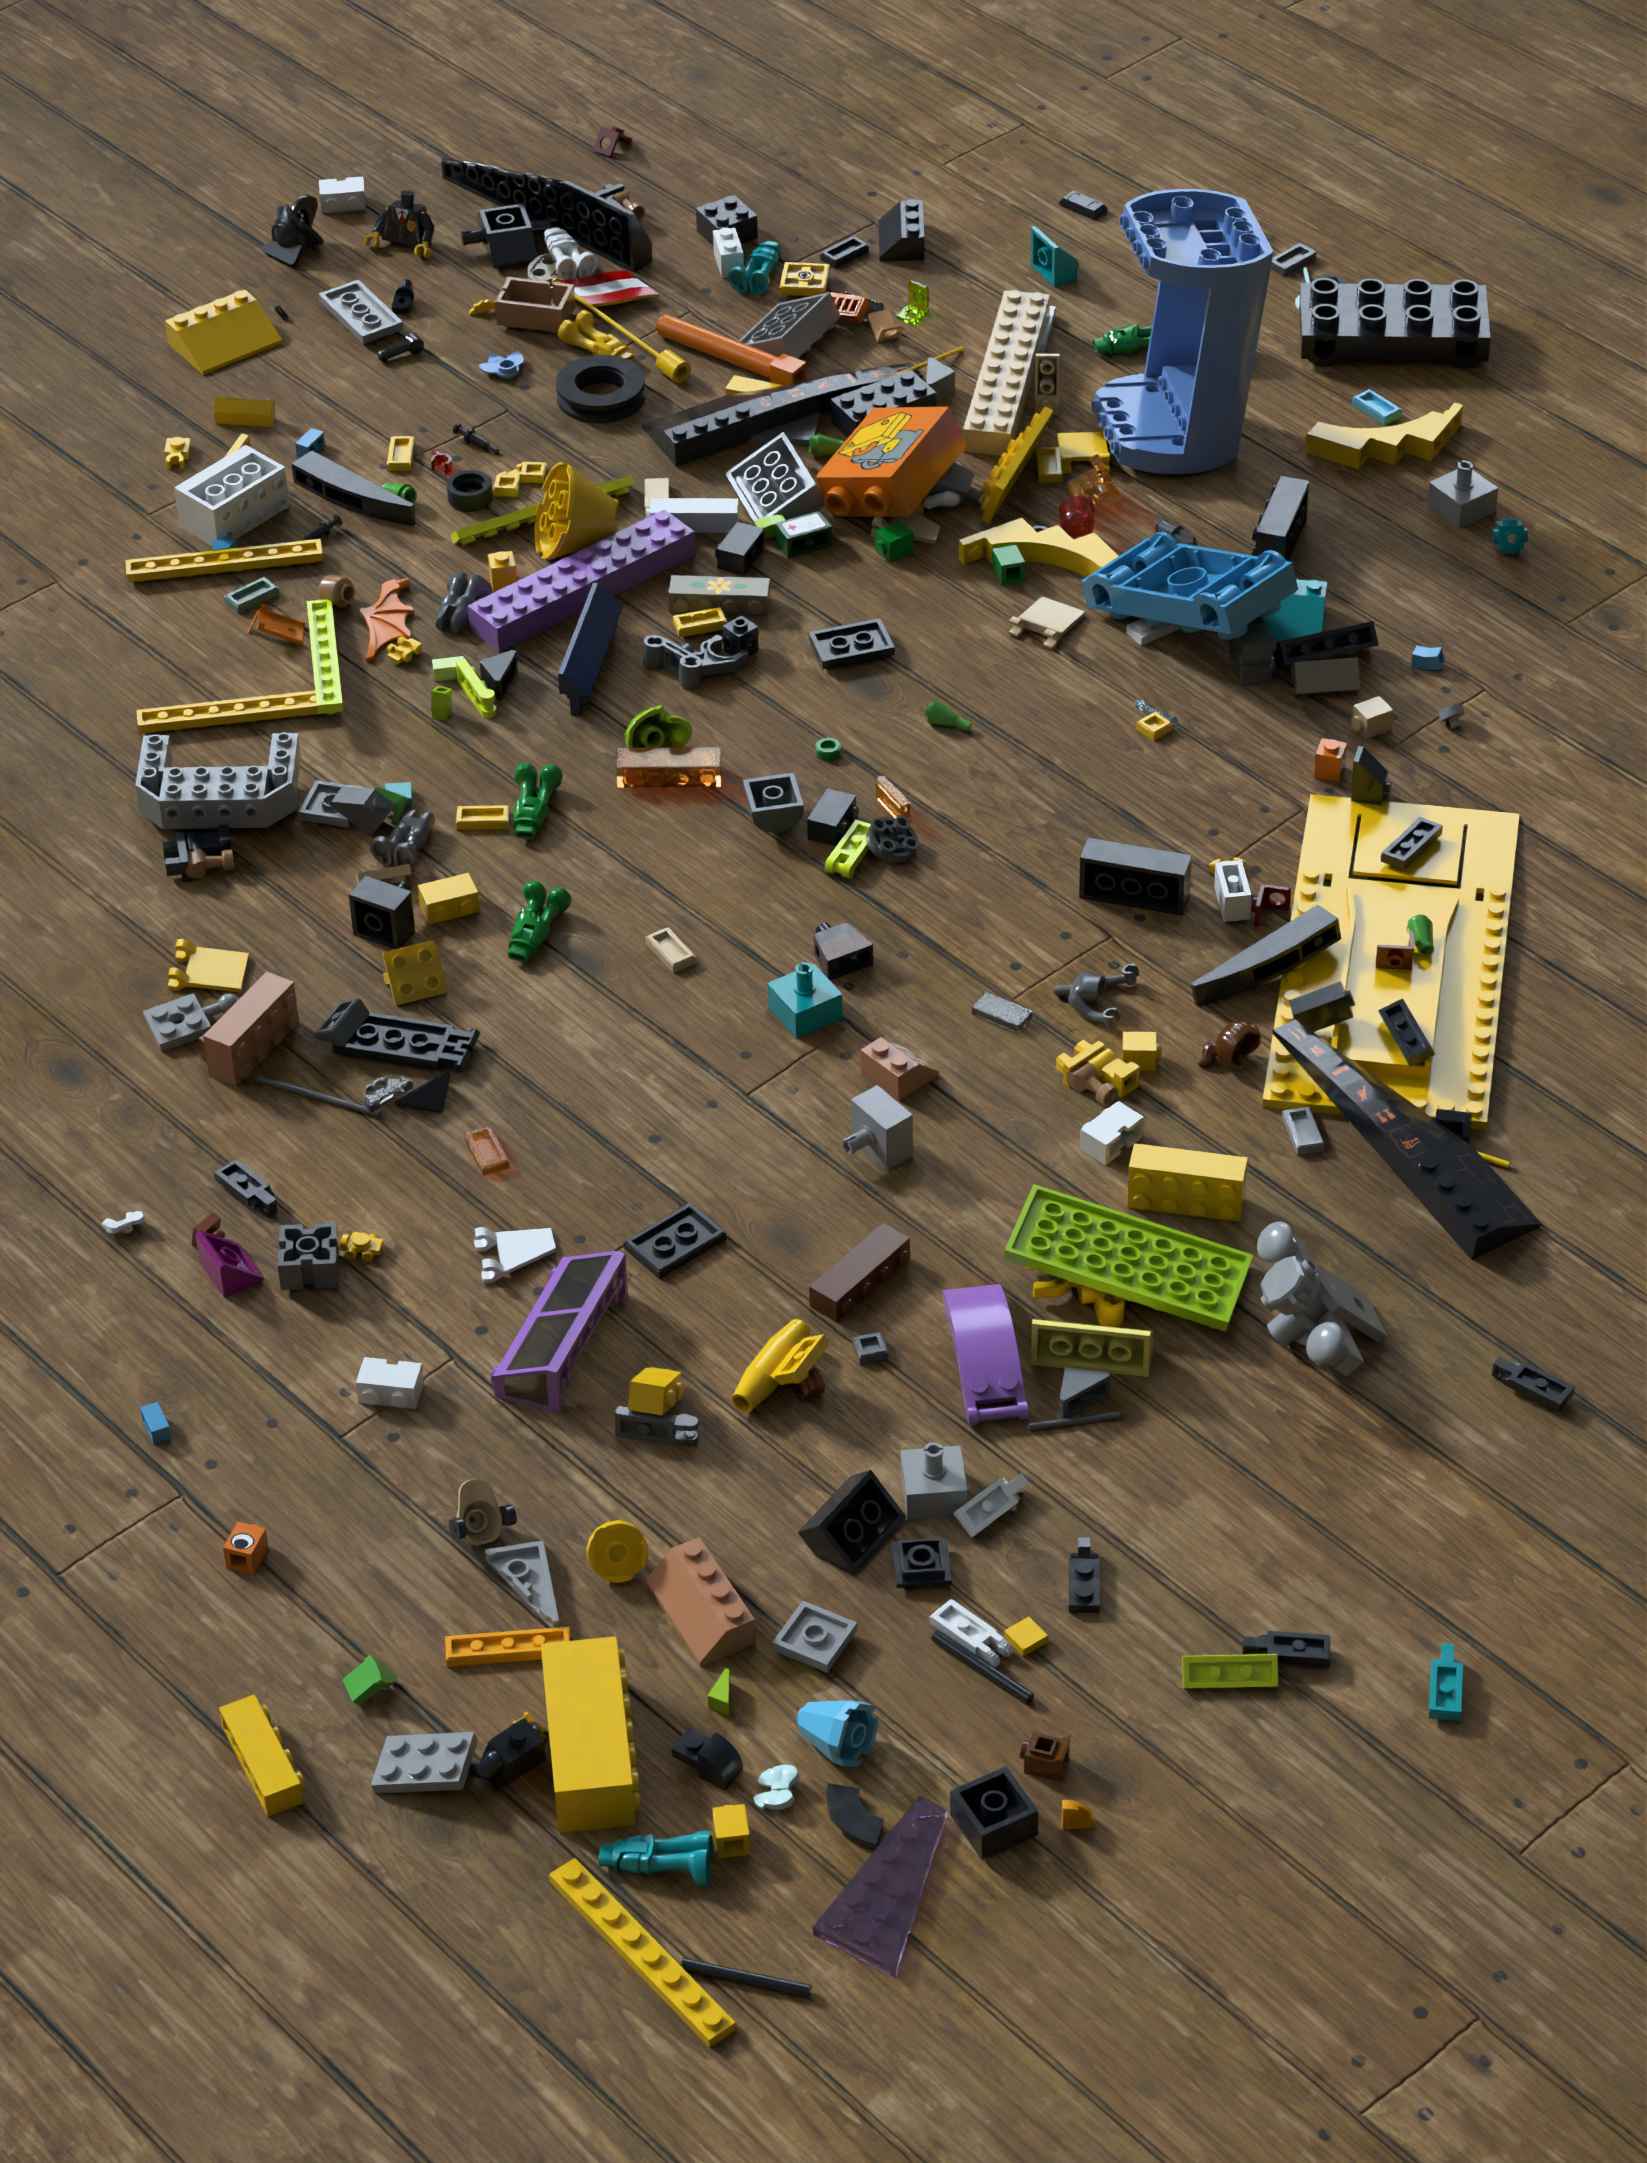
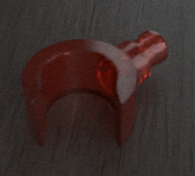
M433 449L431 452L433 455L431 457V470L433 471L439 465H444L445 475L452 472V457L447 453L439 452L438 449Z

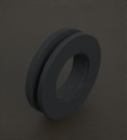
M613 355L583 357L564 366L556 377L558 406L563 413L578 421L587 423L619 421L636 413L645 402L644 373L637 364L623 357ZM598 383L614 384L621 387L615 392L603 395L588 394L581 391L586 386Z

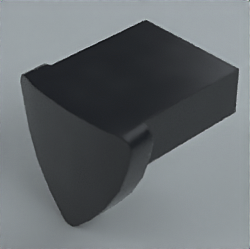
M1436 1109L1435 1120L1454 1134H1461L1462 1139L1469 1144L1472 1113Z

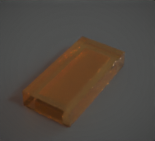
M884 775L877 777L876 799L894 818L903 816L911 823V803Z
M491 1126L464 1133L465 1142L483 1176L510 1168L509 1160Z

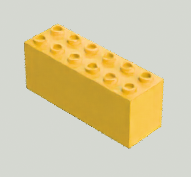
M616 1636L541 1644L558 1833L636 1825L635 1812L641 1811L639 1792H633L639 1791L638 1771L636 1767H631L637 1766L634 1742H628L634 1741L631 1717L625 1718L631 1716L628 1693L623 1694V1692H628L627 1673L625 1669H620L626 1667L624 1648L618 1649Z

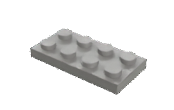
M359 279L319 293V302L362 344L373 342L376 339L403 330V322Z

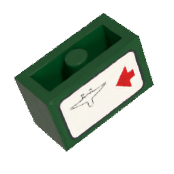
M821 511L775 523L776 543L788 559L832 546V526Z

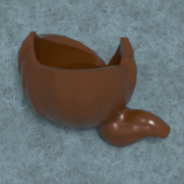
M1241 1020L1231 1022L1218 1034L1216 1041L1209 1040L1203 1045L1202 1058L1197 1063L1200 1067L1211 1063L1218 1056L1221 1063L1225 1066L1241 1070L1242 1066L1238 1057L1247 1056L1254 1052L1262 1043L1263 1037L1258 1027Z

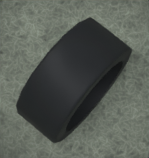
M465 470L452 475L447 481L449 504L461 511H477L485 508L493 500L491 478L487 474L476 470ZM466 489H478V490H479V491L471 492V493L460 492V491L466 490Z

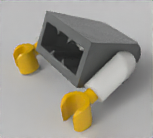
M954 461L925 496L924 501H921L914 512L923 515L925 507L931 509L938 506H947L957 510L960 509L964 499L977 505L983 492L970 486L974 478L973 472Z

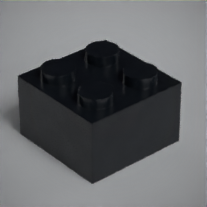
M735 195L727 196L724 199L706 203L696 208L697 232L713 247V231L722 228H735L740 244L758 239L757 215Z
M1007 1766L950 1790V1816L981 1860L1038 1836L1039 1811Z

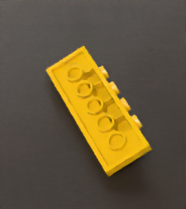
M1045 406L1040 414L1035 413L1030 426H1027L1024 433L1021 432L1016 440L1011 439L1006 449L1007 453L1003 452L998 464L994 466L989 476L990 479L987 478L981 489V492L984 493L981 503H983L981 509L984 510L981 518L983 522L990 524L1032 457L1053 412L1052 409Z

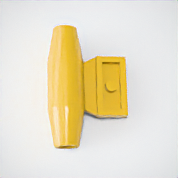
M799 1319L790 1321L768 1340L745 1370L732 1396L734 1406L742 1412H751L772 1394L779 1384H798L804 1381L809 1375L808 1371L815 1363L821 1360L824 1350L830 1344L825 1335L809 1337L811 1331L805 1322Z

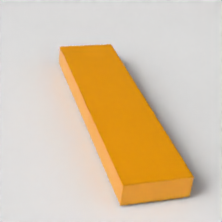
M570 1627L445 1636L447 1667L542 1660L541 1644L570 1641Z

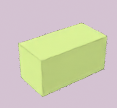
M463 656L433 659L434 680L457 679L455 661L464 659Z

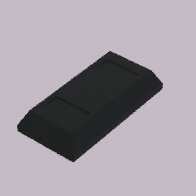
M1076 191L1070 192L1059 202V205L1093 220L1108 210L1104 203Z

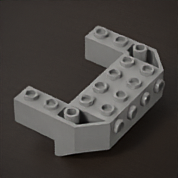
M272 733L268 766L172 767L173 758L169 735L143 736L135 784L139 812L162 829L218 828L219 825L227 824L229 828H267L299 809L297 786L301 753L298 733Z

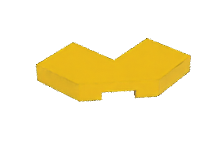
M522 462L516 465V469L508 473L504 471L498 474L493 489L494 496L518 497L521 483L544 484L548 470L547 463Z

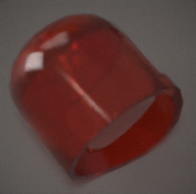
M1073 496L1065 499L1060 504V527L1073 540L1093 532L1095 527V505L1093 501L1088 497Z

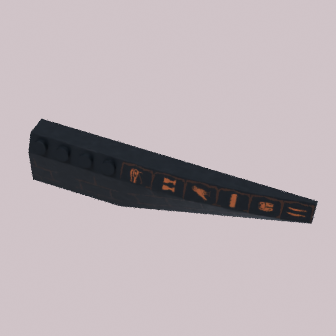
M1296 1019L1273 1029L1272 1034L1471 1260L1541 1226L1540 1221L1470 1144Z

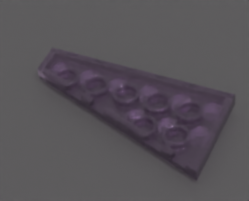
M919 1795L815 1923L813 1935L896 1978L899 1963L907 1945L906 1941L909 1931L913 1926L925 1888L926 1877L932 1866V1858L936 1847H938L947 1818V1809Z

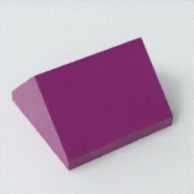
M201 1230L197 1231L195 1235L200 1264L224 1298L255 1286L264 1280L260 1271L239 1243Z

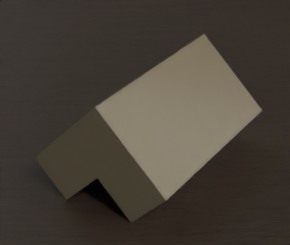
M1358 658L1295 662L1290 666L1291 682H1294L1295 696L1360 690Z

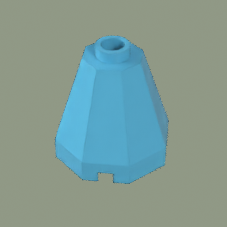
M850 1700L808 1702L800 1709L797 1715V1725L800 1734L833 1763L849 1767H858L862 1762L857 1760L863 1752L868 1755L872 1751L879 1722L877 1717L871 1714V1711L876 1712L874 1705Z

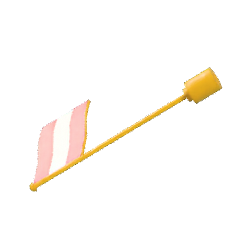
M625 270L605 272L582 278L565 280L554 278L552 280V285L554 282L573 284L576 300L657 357L656 368L675 383H682L689 377L691 366L684 359L671 350H665L659 354L595 308L637 299L659 297L657 292Z

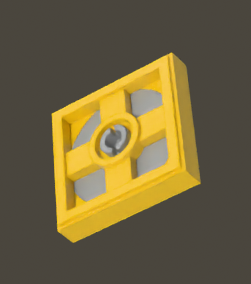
M786 262L780 283V295L815 296L826 293L830 264Z

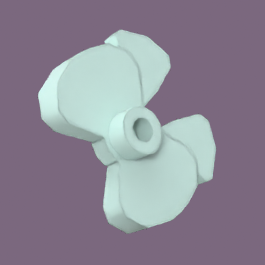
M776 1766L772 1769L769 1768L760 1775L757 1780L759 1785L771 1787V1791L753 1797L758 1808L761 1810H765L766 1807L772 1810H782L794 1803L791 1786L800 1778L795 1766Z

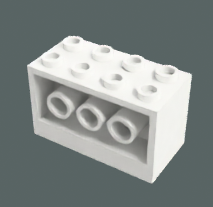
M247 445L174 487L179 527L211 546L212 541L220 540L222 537L237 539L290 507L285 467Z

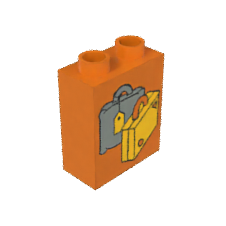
M949 407L873 408L816 475L815 479L824 495V504L833 516L909 517L967 445Z

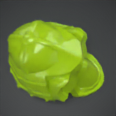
M661 705L653 708L650 707V709L639 713L630 722L624 735L626 749L635 761L638 760L649 764L664 760L678 751L679 746L682 747L688 743L692 736V726L681 717L670 716Z

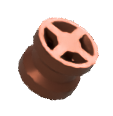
M814 1366L808 1371L809 1375L804 1381L798 1384L790 1383L796 1398L800 1402L807 1401L813 1394L817 1396L825 1392L822 1376Z

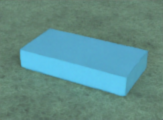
M1371 389L1352 398L1353 406L1383 425L1402 417V409Z

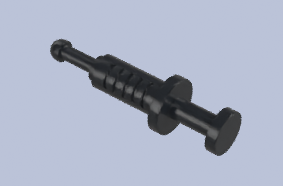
M460 423L453 427V434L463 435L465 443L469 444L472 442L484 450L489 449L493 451L496 455L500 453L498 448L490 446L489 441L478 436L474 429L471 428L466 431L462 429Z
M335 514L333 520L327 524L324 521L319 522V526L305 534L304 539L301 541L318 539L324 534L326 536L330 535V528L335 525L341 526L343 524L342 519L339 515Z

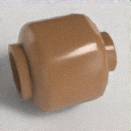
M331 574L321 580L318 586V596L320 600L327 599L332 601V607L345 608L353 601L355 589L349 578Z

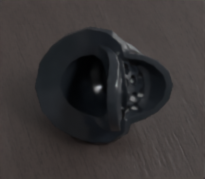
M305 194L295 201L292 208L289 205L278 206L277 219L274 221L271 232L273 241L261 247L262 251L277 260L295 267L308 243L322 245L324 243L323 238L312 229L318 208L317 199L314 196Z

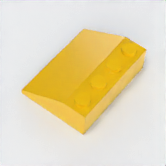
M245 289L227 297L216 299L214 302L204 306L196 307L194 310L178 314L165 321L168 344L202 375L283 343L282 338L258 301Z

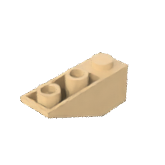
M1036 354L1035 413L1040 414L1046 406L1053 410L1052 415L1059 414V354Z

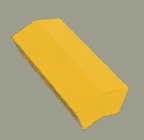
M214 397L215 424L273 427L276 420L275 401Z

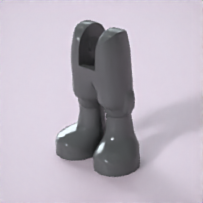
M456 572L449 577L446 586L448 593L441 600V606L436 618V628L438 630H446L449 623H451L452 631L459 633L469 618L468 605L492 593L491 584L480 575L472 574L469 581L464 572Z
M416 809L410 810L392 831L390 840L384 836H378L370 844L371 854L384 866H390L394 860L395 866L410 864L411 867L417 860V851L424 846L427 837L433 829L435 823L434 815L428 812L419 819V811Z

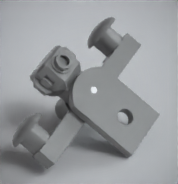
M1281 1221L1274 1222L1261 1232L1257 1241L1258 1255L1266 1262L1277 1261L1266 1273L1260 1284L1263 1290V1296L1261 1297L1263 1305L1269 1311L1276 1309L1281 1312L1267 1324L1269 1332L1285 1347L1291 1342L1306 1346L1308 1357L1320 1368L1328 1363L1340 1373L1348 1376L1364 1360L1345 1322L1378 1343L1387 1336L1367 1295L1320 1265L1317 1267L1305 1242L1293 1234L1289 1224Z

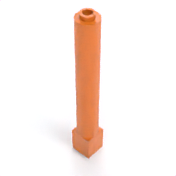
M668 314L663 315L657 321L656 329L659 336L770 378V383L788 385L806 381L805 361L784 353L779 357Z

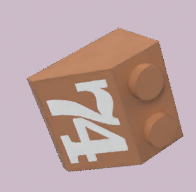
M883 1037L878 1038L860 1050L861 1075L875 1085H878L897 1101L902 1100L939 1076L938 1070L906 1047Z

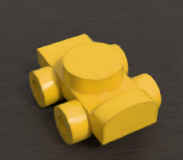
M401 636L397 640L399 647L392 643L388 645L387 652L389 654H387V659L397 664H400L402 661L409 662L413 658V654L418 655L421 653L422 643L412 638L407 639Z
M353 1232L352 1235L343 1234L340 1242V1251H346L345 1257L349 1260H354L357 1253H362L361 1258L366 1262H370L374 1255H380L384 1242L376 1234L368 1235L359 1232Z

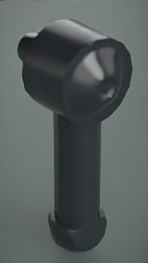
M407 334L404 343L385 351H379L378 359L386 362L388 359L407 351L412 354H418L423 350L424 342L417 334Z

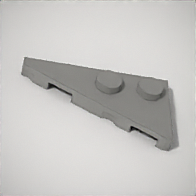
M537 1541L485 1549L486 1561L550 1628L560 1627L544 1542Z

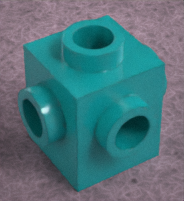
M1513 517L1503 518V521H1495V529H1492V543L1499 550H1502L1504 554H1516L1517 550H1524V543L1528 542V529L1524 528V524ZM1515 534V540H1508V536Z

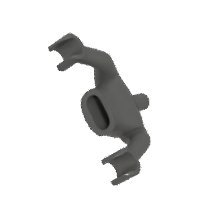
M1128 964L1122 968L1123 974L1104 977L1088 971L1082 972L1077 976L1073 985H1055L1054 993L1056 996H1069L1070 1006L1091 1022L1106 1024L1108 1029L1113 1030L1118 1025L1117 1021L1120 1020L1119 1011L1116 1008H1109L1103 1013H1099L1090 1008L1087 1003L1101 1001L1106 993V988L1124 983L1127 985L1135 984L1137 981L1136 977L1139 976V970L1135 964Z

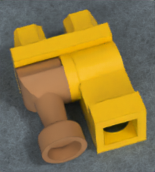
M1082 1040L1074 1048L1075 1057L1072 1058L1068 1054L1062 1053L1056 1058V1069L1063 1074V1084L1068 1088L1071 1086L1076 1092H1082L1086 1089L1096 1094V1100L1105 1107L1111 1105L1117 1096L1122 1098L1139 1086L1140 1066L1132 1061L1128 1064L1125 1063L1112 1050L1105 1048V1044L1101 1041L1091 1045Z

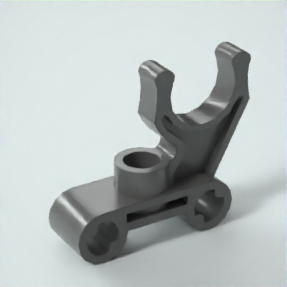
M649 635L643 640V664L649 668L664 667L678 675L679 685L688 689L699 687L702 676L734 672L740 667L747 665L749 652L741 650L733 656L714 654L713 652L722 649V637L719 635H715L713 638L702 642L700 652H695L688 643H682L678 646L659 635Z

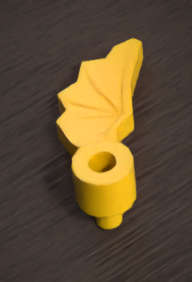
M490 299L480 300L479 303L474 304L473 308L470 309V316L495 309V302Z

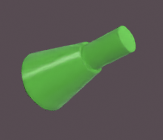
M936 700L935 703L931 702L926 709L927 723L950 727L955 726L966 732H969L972 727L971 722L958 717L956 713L939 700Z

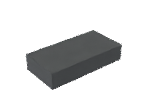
M1298 243L1272 258L1271 270L1285 277L1316 260V251L1302 243Z

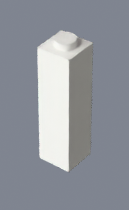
M651 498L650 508H646V518L665 509L695 533H727L739 522L738 499Z

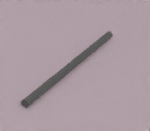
M260 1075L256 1078V1082L375 1117L380 1118L382 1115V1111Z

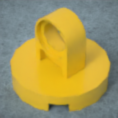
M620 1520L606 1522L596 1528L590 1536L586 1548L588 1562L594 1572L603 1580L614 1583L631 1580L640 1569L643 1570L646 1566L649 1555L647 1541L640 1529L630 1522Z

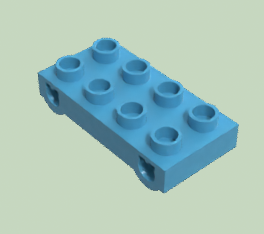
M1157 532L1151 538L1143 540L1081 581L1087 607L1108 611L1114 619L1135 616L1145 618L1146 624L1151 626L1172 623L1181 625L1182 631L1189 633L1201 630L1217 632L1220 639H1234L1244 635L1248 630L1247 624L1257 617L1275 614L1281 609L1280 602L1299 590L1293 563L1287 562L1278 552L1266 550L1259 556H1252L1182 544L1165 532Z

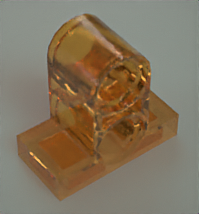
M1098 454L1089 458L1094 468L1071 480L1065 487V493L1072 506L1079 511L1093 506L1108 496H1111L1115 504L1123 500Z

